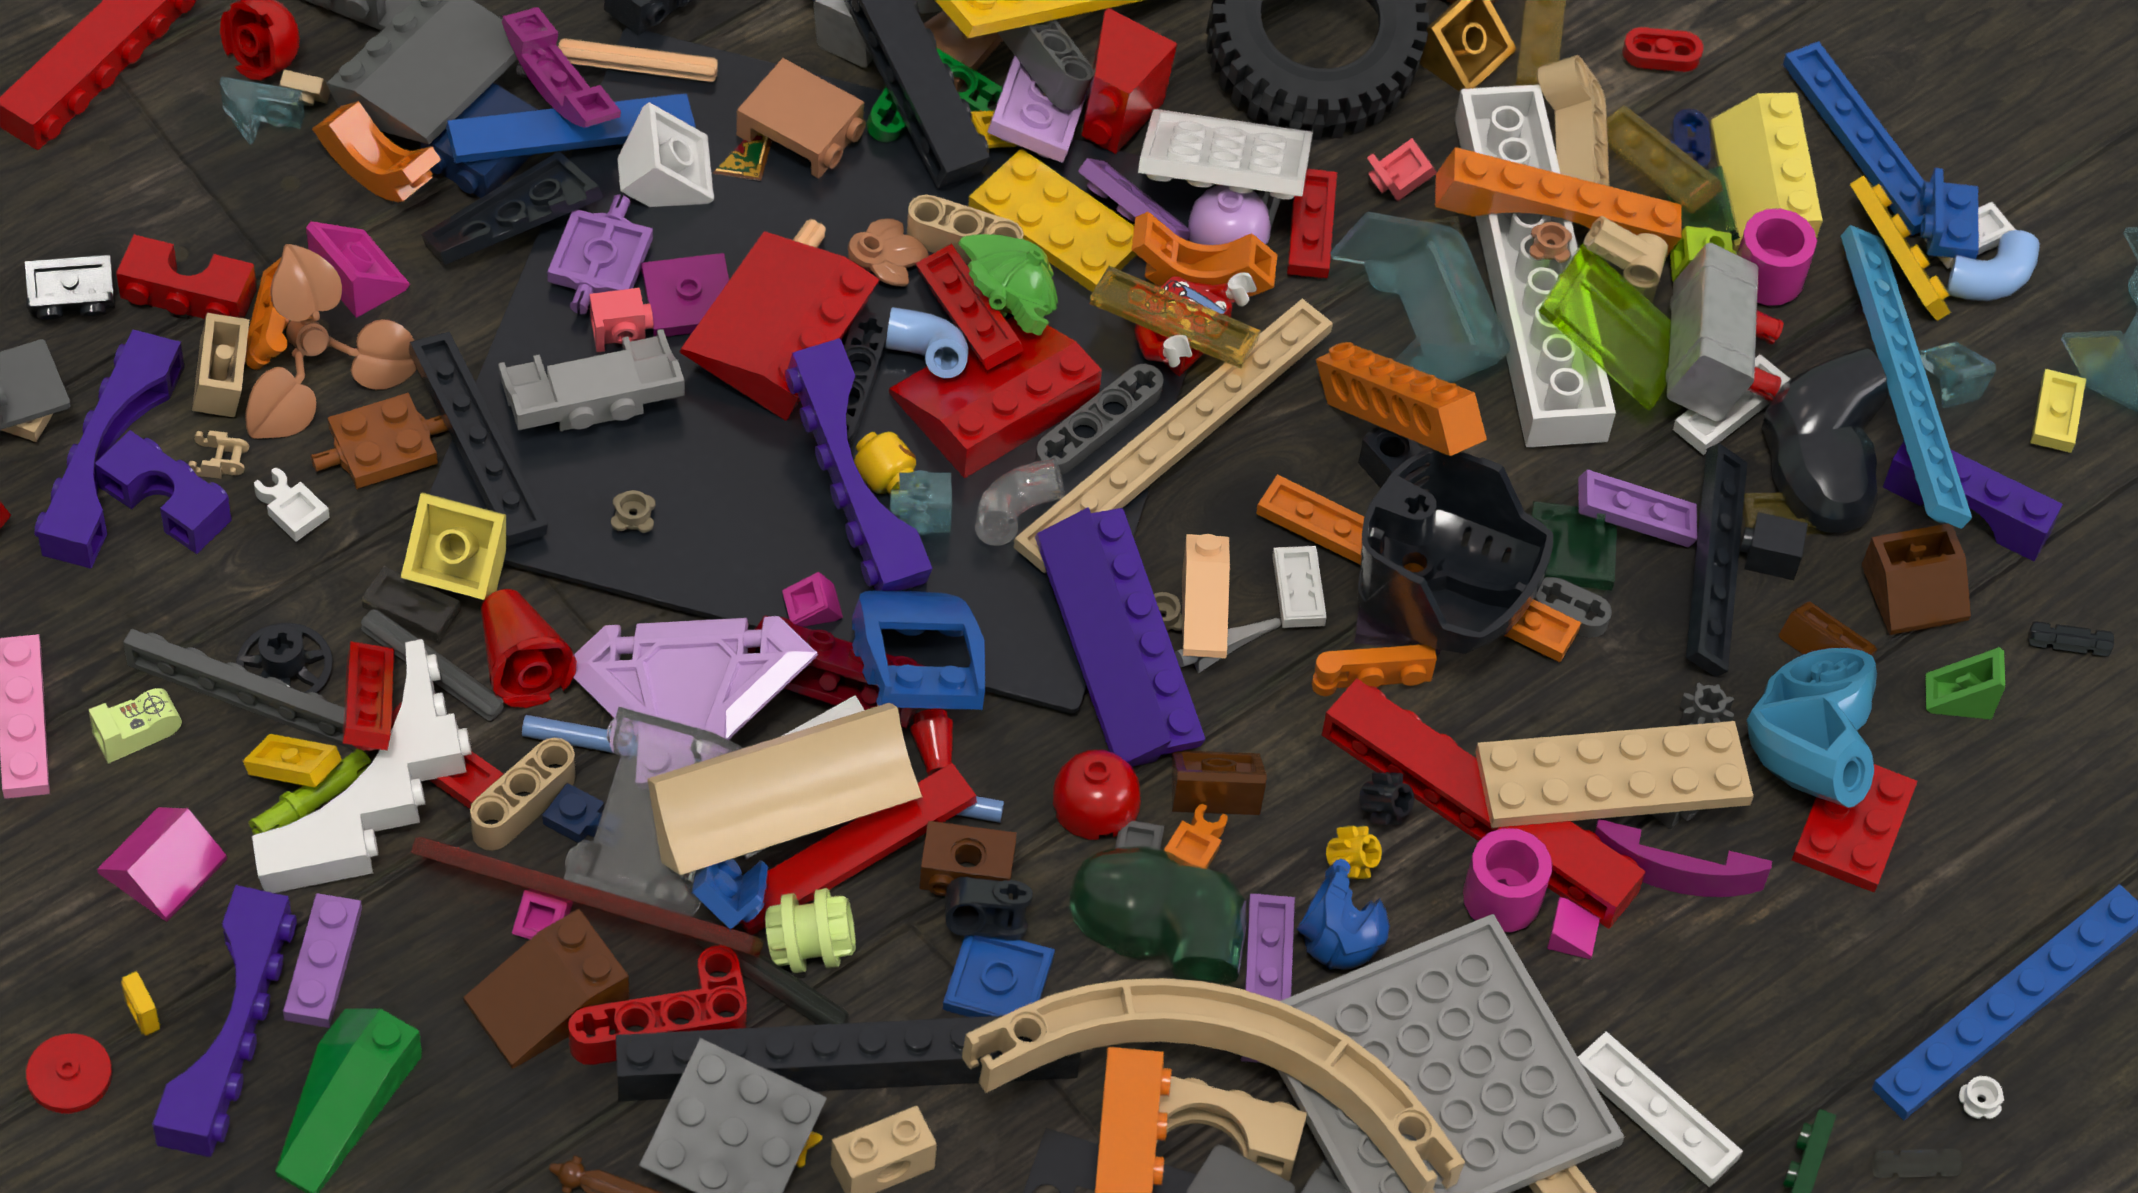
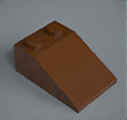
M577 909L540 930L466 994L463 999L509 1066L514 1069L568 1038L569 1020L577 1010L589 1006L629 1000V976L580 909Z

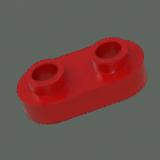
M1639 27L1631 30L1626 35L1622 52L1626 61L1635 67L1687 72L1695 69L1700 64L1704 46L1700 38L1691 32Z

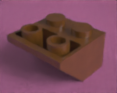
M1947 523L1871 538L1862 562V568L1889 635L1969 621L1971 611L1966 557L1953 525Z

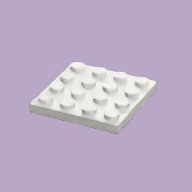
M1153 109L1140 156L1138 173L1147 174L1148 178L1155 181H1170L1171 178L1188 180L1189 184L1197 187H1210L1213 183L1227 185L1230 190L1238 193H1251L1254 189L1268 191L1271 196L1276 198L1291 199L1294 195H1303L1313 132Z

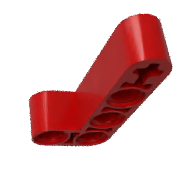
M712 946L704 950L698 959V989L589 1006L577 1010L569 1020V1048L572 1057L585 1065L616 1061V1035L746 1028L747 999L736 953L725 946ZM715 971H722L727 975L720 978L710 976L709 974ZM722 1011L735 1013L734 1016L729 1018L721 1017L717 1014ZM677 1018H685L690 1022L684 1025H677L671 1021ZM632 1025H639L645 1028L639 1032L626 1030V1028ZM610 1030H615V1034L610 1035Z

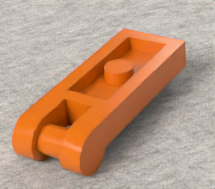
M281 258L263 271L248 330L245 363L255 370L264 367L270 362L271 357L278 356L287 348V339L283 334V330L290 320L276 311L270 295L272 279Z
M1424 644L1323 652L1316 659L1312 688L1320 696H1330L1335 693L1337 688L1349 687L1356 678L1366 685L1374 687L1402 683L1414 686L1423 682L1432 681L1437 660L1435 648Z

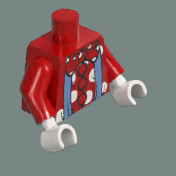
M1246 272L1238 273L1228 283L1216 285L1191 282L1175 276L1171 277L1157 291L1144 281H1138L1130 290L1127 300L1139 308L1137 311L1135 336L1143 357L1148 361L1164 362L1178 376L1182 375L1229 329L1233 306L1231 303L1236 302L1239 306H1244L1249 301L1247 293L1257 290L1251 275Z

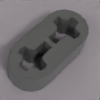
M1556 577L1544 578L1534 600L1581 622L1578 632L1581 636L1593 638L1604 634L1608 628L1612 613L1611 606L1606 599ZM1551 594L1558 597L1553 603L1546 601V598H1549ZM1590 611L1597 614L1592 621L1585 618V615L1587 616Z

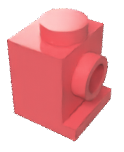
M640 288L590 294V319L596 352L605 351V344H622V337L628 336L630 342L645 339V329L653 328L650 303L643 304Z

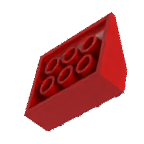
M764 231L682 346L679 353L787 421L800 402L798 394L790 392L785 378V370L788 369L792 353L838 338L842 340L854 319L858 317L867 304L880 279L845 256Z
M1015 316L1006 321L1021 342L1024 350L1021 353L987 371L967 343L969 355L965 369L959 375L952 378H942L933 374L928 367H925L890 387L889 394L965 479L1066 419L1099 393L1102 369L1075 340L1049 325L1046 326L1040 336L1034 333H1026L1014 319Z

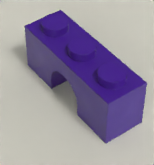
M131 430L95 462L99 488L131 510L148 496L164 495L169 497L170 499L160 508L164 532L196 554L232 521L229 497L221 486L214 482L207 483L197 476L186 462L182 460L175 461L163 453L156 442L149 438L142 439Z

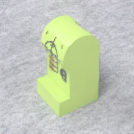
M164 689L148 690L133 701L131 699L111 708H108L106 703L89 709L92 733L107 763H111L172 736L182 724L175 706Z

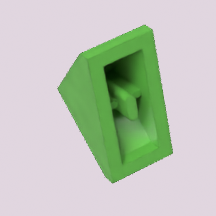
M1999 647L1926 673V710L1932 714L1992 720L2005 689L2004 650Z

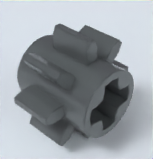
M1697 683L1693 695L1689 693H1684L1680 707L1684 711L1680 722L1681 724L1688 725L1690 723L1730 722L1734 717V714L1730 711L1734 698L1726 697V694L1720 689L1718 684L1716 686H1703L1701 683Z

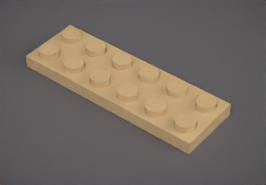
M1735 721L1477 743L1475 751L1491 828L1751 805L1753 799V792Z

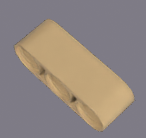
M920 195L909 204L907 235L919 240L927 251L933 253L952 244L967 264L972 262V260L958 244L964 236L992 234L1023 239V231L1018 223L933 195Z
M549 738L542 741L475 799L470 809L473 840L479 847L491 851L503 848L546 811L567 783L572 786L574 785L576 777L575 754L569 742L561 738ZM552 764L562 765L560 768L547 767ZM519 792H529V793H531V794H529V795H527V796H517V795H516V794L519 793ZM491 819H493V820H498V821H499V822L496 823V824H485V823H483V822H485V821H487V820H491Z

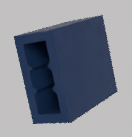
M492 83L455 120L536 111L538 109ZM446 129L430 144L420 142V149L432 146L441 159L430 169L431 172L442 174L455 182L464 192L468 194L473 193L480 198L502 186L532 155L455 163Z

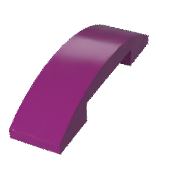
M538 7L503 16L502 25L525 73L539 93L560 115L581 127L592 126L620 117L621 110L602 86L598 85L590 88L556 45L558 31Z
M1598 819L1594 832L1604 844L1619 854L1631 857L1641 869L1646 871L1643 879L1644 883L1686 895L1731 897L1762 891L1772 866V861L1733 851H1728L1723 865L1640 845L1642 829Z

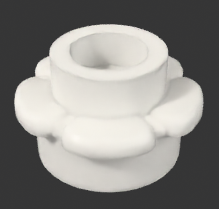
M1975 1077L1968 1085H1963L1959 1092V1100L1961 1103H1964V1111L1973 1118L1985 1117L1992 1119L1999 1115L2002 1110L2000 1106L2004 1101L2002 1088L1997 1081L1990 1077ZM1977 1097L1984 1098L1985 1102H1979Z

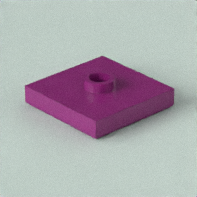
M724 253L641 263L647 303H650L652 309L653 336H657V330L661 329L664 330L665 336L690 334L694 331L729 281Z

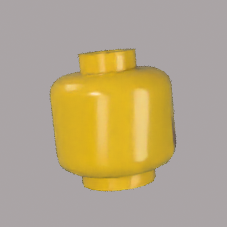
M871 432L857 443L855 449L858 453L854 463L863 481L873 492L896 495L904 490L915 478L916 457L897 434L884 432L877 435L875 432Z

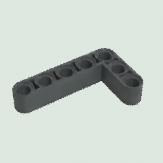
M917 0L919 13L944 11L935 0ZM1056 20L997 32L1051 103L1064 110H1076L1080 107L1093 79L1094 69Z

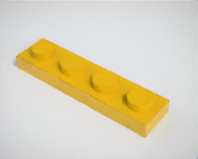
M1864 175L1851 183L1852 189L1927 310L1936 321L1951 313L1943 300L1949 296L1947 290L1937 275L1929 278L1924 268L1930 265L1929 261L1917 244L1912 248L1905 238L1911 232L1899 214L1894 217L1890 215L1887 207L1892 202L1882 186L1877 184L1872 187Z

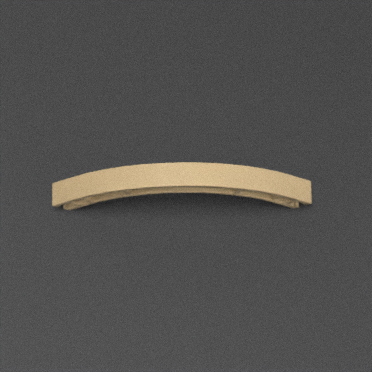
M1166 978L1128 979L1086 985L1045 997L966 1034L962 1058L967 1066L972 1069L979 1065L977 1059L982 1057L980 1061L983 1066L979 1083L986 1093L1035 1068L1064 1056L1096 1047L1133 1042L1195 1044L1229 1051L1257 1060L1292 1076L1320 1093L1341 1109L1368 1135L1411 1193H1435L1433 1188L1438 1176L1434 1170L1429 1172L1422 1160H1428L1443 1178L1442 1184L1445 1189L1457 1184L1465 1163L1440 1126L1413 1092L1378 1058L1350 1037L1318 1018L1278 1000L1243 989L1203 981ZM1017 1037H1028L1031 1038L1033 1041L1024 1042L1019 1040ZM995 1051L1003 1053V1055L994 1060L988 1055ZM1401 1134H1409L1416 1139V1141L1408 1140L1404 1138Z

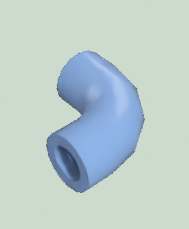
M2008 231L2000 238L1997 255L1991 260H1975L1956 255L1947 284L1948 294L1958 298L1990 301L2012 295L2029 281L2035 269L2040 249L2038 239L2026 231Z
M895 307L891 308L886 349L906 351L925 356L928 369L936 376L942 378L955 377L965 369L969 352L966 338L961 330L949 321L929 313Z

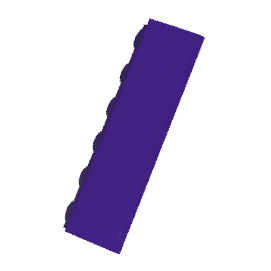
M1089 507L1038 532L1035 540L1109 751L1117 754L1133 767L1156 762L1162 754L1201 747L1206 739L1123 508L1091 513Z

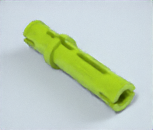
M357 748L353 753L345 757L328 774L327 778L316 787L302 786L293 793L290 791L285 792L279 797L280 801L249 821L251 828L257 827L252 830L253 834L256 835L287 826L311 814L320 806L348 789L370 766L366 765L372 761L363 750Z

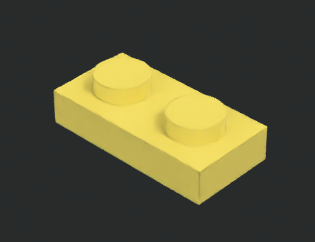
M2045 369L2041 379L2031 437L2032 444L2069 453L2072 452L2076 442L2086 378Z

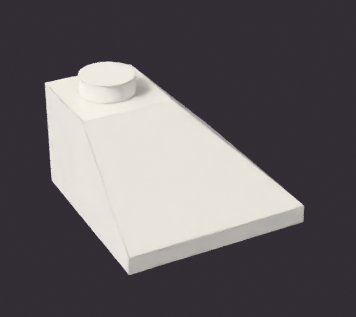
M650 102L644 105L618 156L621 192L649 207L709 204L712 202L714 194L707 135Z

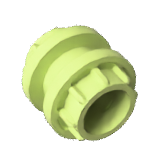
M828 888L815 890L814 903L799 905L795 893L784 894L781 896L780 905L769 906L766 910V933L772 961L778 966L790 965L793 973L806 972V959L821 956L826 968L839 967L840 957L852 955L856 951L855 928L849 900L844 896L832 897Z

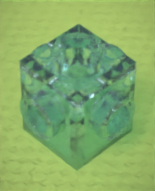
M922 470L911 473H899L898 490H890V512L898 515V519L917 529L919 535L930 532H950L952 518L951 473H929Z

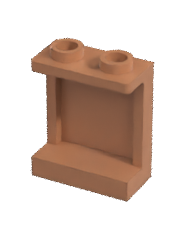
M782 58L737 109V136L749 143L758 133L769 137L811 161V175L820 178L828 168L832 169L838 164L847 145L851 141L856 142L863 134L866 126V121L863 120L864 101Z

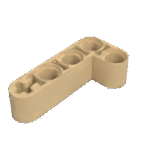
M1578 55L1539 67L1538 81L1546 100L1555 110L1556 156L1560 174L1609 186L1606 101L1601 85Z

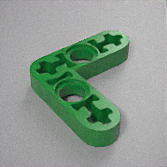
M937 48L936 50L943 64L946 63L950 67L953 76L961 78L966 82L968 90L958 92L960 98L967 101L971 112L992 111L987 108V105L991 101L998 102L1003 87ZM887 86L873 106L866 122L869 134L881 142L896 140L906 127ZM975 90L980 91V94L974 101L971 98ZM890 108L897 112L892 122L887 127L883 126L880 122L885 118Z

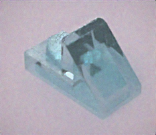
M221 77L220 91L223 109L250 145L254 143L260 122L270 123L278 127L287 126L301 129L304 119L301 90Z
M1958 342L1919 351L1924 369L1940 378L1941 399L1944 408L1979 399L1996 372L1995 363Z

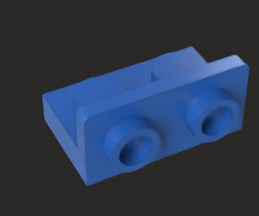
M1934 168L1930 182H1923L1920 196L1921 206H1927V214L1923 215L1921 222V238H1927V255L1955 258L1958 255L1976 260L1979 252L1978 186L1944 183L1943 169Z
M732 858L698 869L695 872L692 893L731 930L741 920L745 923L749 922L762 910L765 889L767 887L768 866L761 860L742 876L739 865Z

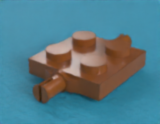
M405 393L328 417L329 430L334 439V448L317 454H311L310 457L315 472L340 464L350 474L356 489L438 464L437 453L431 442V436L448 431L441 415L425 420L417 412L409 393Z

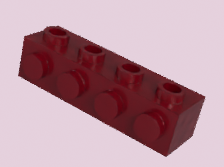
M764 617L757 625L755 630L762 629ZM780 617L818 653V656L790 681L784 689L834 705H838L856 695L864 710L878 706L876 700L880 689L878 685L867 683L863 675V661L860 656L854 655L852 642L836 638L825 630H811L795 625L789 619ZM761 647L748 648L747 654L760 653ZM886 654L887 663L890 666H924L917 664L915 660L906 656L895 657ZM898 708L902 727H908L919 708Z

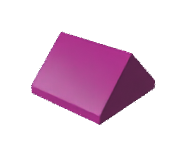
M310 221L306 227L308 249L323 257L337 271L342 283L340 299L356 318L406 291L410 286L406 278L365 230Z
M158 807L97 870L98 874L167 922L227 861V855L188 808Z

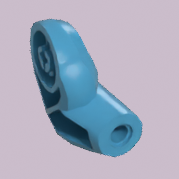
M1828 648L1812 651L1788 662L1768 680L1762 698L1752 709L1747 719L1751 746L1762 764L1773 775L1795 789L1842 806L1853 807L1864 800L1872 784L1874 763L1868 745L1857 730L1867 722L1872 709V698L1877 678L1876 663L1873 656L1862 650L1851 648Z

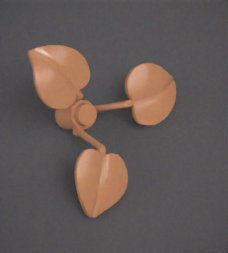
M286 244L284 246L280 263L272 279L270 293L271 301L276 311L286 319L291 320L286 329V336L288 341L295 347L292 351V356L295 358L296 376L294 378L283 367H275L266 371L256 381L246 408L247 433L255 439L289 437L304 430L312 421L316 412V397L308 386L301 384L305 378L304 355L317 356L327 346H330L343 353L355 356L351 366L352 377L362 386L375 390L397 386L411 377L417 370L409 354L410 342L414 341V339L402 325L394 321L381 319L367 324L357 336V349L349 347L328 335L327 330L317 322L320 319L319 311H328L338 305L342 294L340 277L334 267L323 257L297 245Z

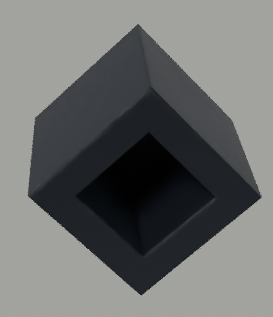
M1758 512L1753 528L1745 526L1741 540L1740 551L1747 553L1744 569L1794 581L1803 555L1808 523Z

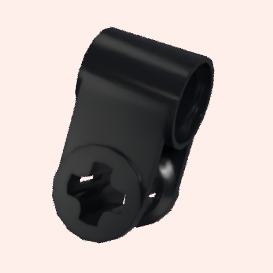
M971 877L956 878L947 885L945 890L946 925L949 930L962 936L996 937L1003 940L1021 939L1026 935L1028 929L1025 913L1026 907L1032 902V889L1028 885L1014 880L996 881ZM1010 893L1013 894V898H1012V899H1009V894H1010ZM1008 921H1011V927L1007 926Z

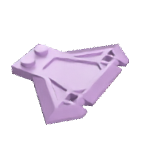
M779 616L764 617L763 627L759 630H748L747 618L641 623L636 626L635 636L621 637L620 625H605L574 654L576 658V673L573 678L638 741L635 784L640 790H648L647 778L727 754L729 751V739L818 656V653ZM761 647L760 653L747 654L748 648ZM621 654H633L632 660H620Z

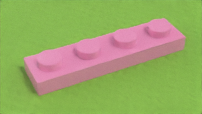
M39 634L0 638V757L4 799L50 794L42 653Z

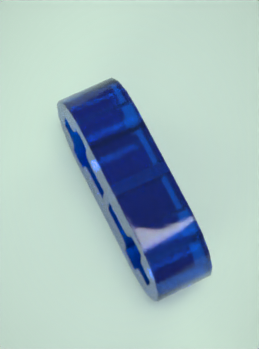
M1683 109L1674 116L1670 131L1673 171L1680 178L1695 181L1706 175L1711 159L1709 122L1707 117L1698 110ZM1686 126H1690L1692 132H1695L1694 137H1688ZM1687 153H1693V161L1696 164L1690 163L1689 158L1686 157Z

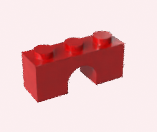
M133 235L116 272L121 299L128 300L136 305L146 304L166 309L177 315L187 314L203 319L206 318L207 313L245 318L257 290L253 263L214 254L209 266L203 272L191 276L176 273L178 269L174 244Z

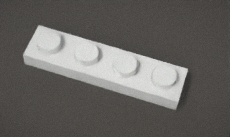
M1608 1032L1600 1036L1578 1057L1594 1086L1708 1187H1711L1740 1159L1743 1151Z

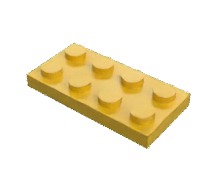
M1022 148L969 196V207L1018 223L1023 231V240L1030 241L1039 246L1047 255L1049 263L1094 294L1102 289L1137 255L1131 250L1134 225Z

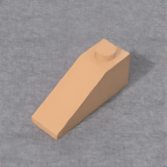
M1186 534L1182 568L1183 656L1226 658L1230 573L1229 537L1212 534Z

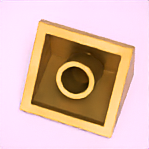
M1457 0L1427 28L1426 32H1428L1420 59V65L1461 92V89L1476 88L1517 48L1490 0Z

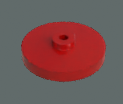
M62 1034L46 1040L37 1047L28 1061L26 1079L31 1095L41 1106L57 1113H76L92 1107L106 1094L112 1079V1067L108 1053L93 1038L81 1034Z

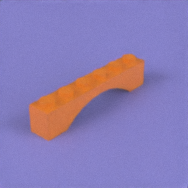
M1457 147L1453 149L1436 173L1435 207L1472 217L1495 213L1542 214L1566 219L1590 229L1594 221L1603 216L1635 235L1648 233L1661 237L1668 245L1667 255L1682 238L1681 204Z

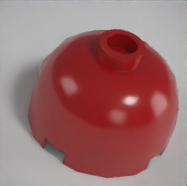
M239 0L229 5L231 6L230 10L223 12L220 21L222 45L227 56L234 54L236 60L242 64L235 66L239 73L251 80H263L275 75L292 63L299 50V30L293 15L282 3L277 0Z
M1088 750L1076 754L1061 767L1054 782L1053 805L1056 810V817L1059 823L1070 833L1088 840H1099V835H1107L1112 832L1113 837L1117 836L1121 829L1131 821L1136 820L1140 811V784L1132 766L1117 754L1106 750Z

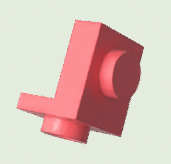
M1413 138L1381 161L1376 158L1374 153L1367 157L1374 168L1368 175L1381 193L1389 189L1397 201L1437 173Z

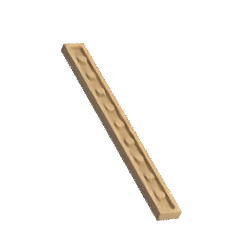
M1301 299L1015 537L1014 548L1043 573H1046L1047 571L1035 540L1038 532L1089 507L1091 513L1123 508L1331 333L1333 323L1309 303Z

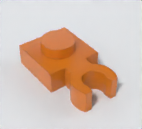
M1203 803L1196 808L1191 824L1182 820L1165 847L1160 860L1198 880H1201L1217 854L1222 842L1219 837L1223 834L1228 820V816L1222 814L1217 822L1211 823L1206 821L1203 817L1207 805Z

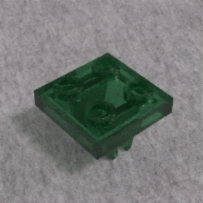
M1533 501L1531 516L1543 523L1553 533L1552 555L1544 578L1556 577L1579 587L1612 591L1615 583L1617 525L1606 522V514L1597 513L1596 517L1593 518L1580 514L1578 506Z

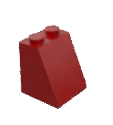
M1108 8L1104 12L1092 67L1094 69V76L1089 85L1081 136L1116 154L1152 116L1153 109H1159L1164 103L1177 43Z

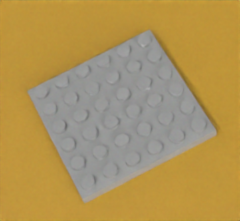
M1494 914L1280 1001L1318 1018L1350 1037L1386 1065L1408 1086L1427 1109L1465 1161L1457 1184L1445 1189L1442 1184L1443 1178L1428 1160H1422L1428 1171L1434 1170L1438 1176L1433 1188L1435 1193H1511L1616 1148L1623 1143V1133ZM1278 1070L1300 1111L1307 1113L1306 1122L1336 1177L1348 1193H1411L1368 1135L1341 1109L1314 1089ZM1401 1134L1404 1138L1408 1140L1416 1141V1139L1409 1134Z

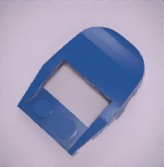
M878 590L866 591L860 594L852 615V630H855V639L852 647L854 655L860 656L863 661V675L867 683L878 685L880 689L876 700L878 706L891 703L898 708L983 710L985 695V640L971 609L963 599L946 593ZM895 629L899 633L909 636L920 635L925 630H938L940 633L952 637L964 635L971 659L970 667L890 666L887 663L881 630Z

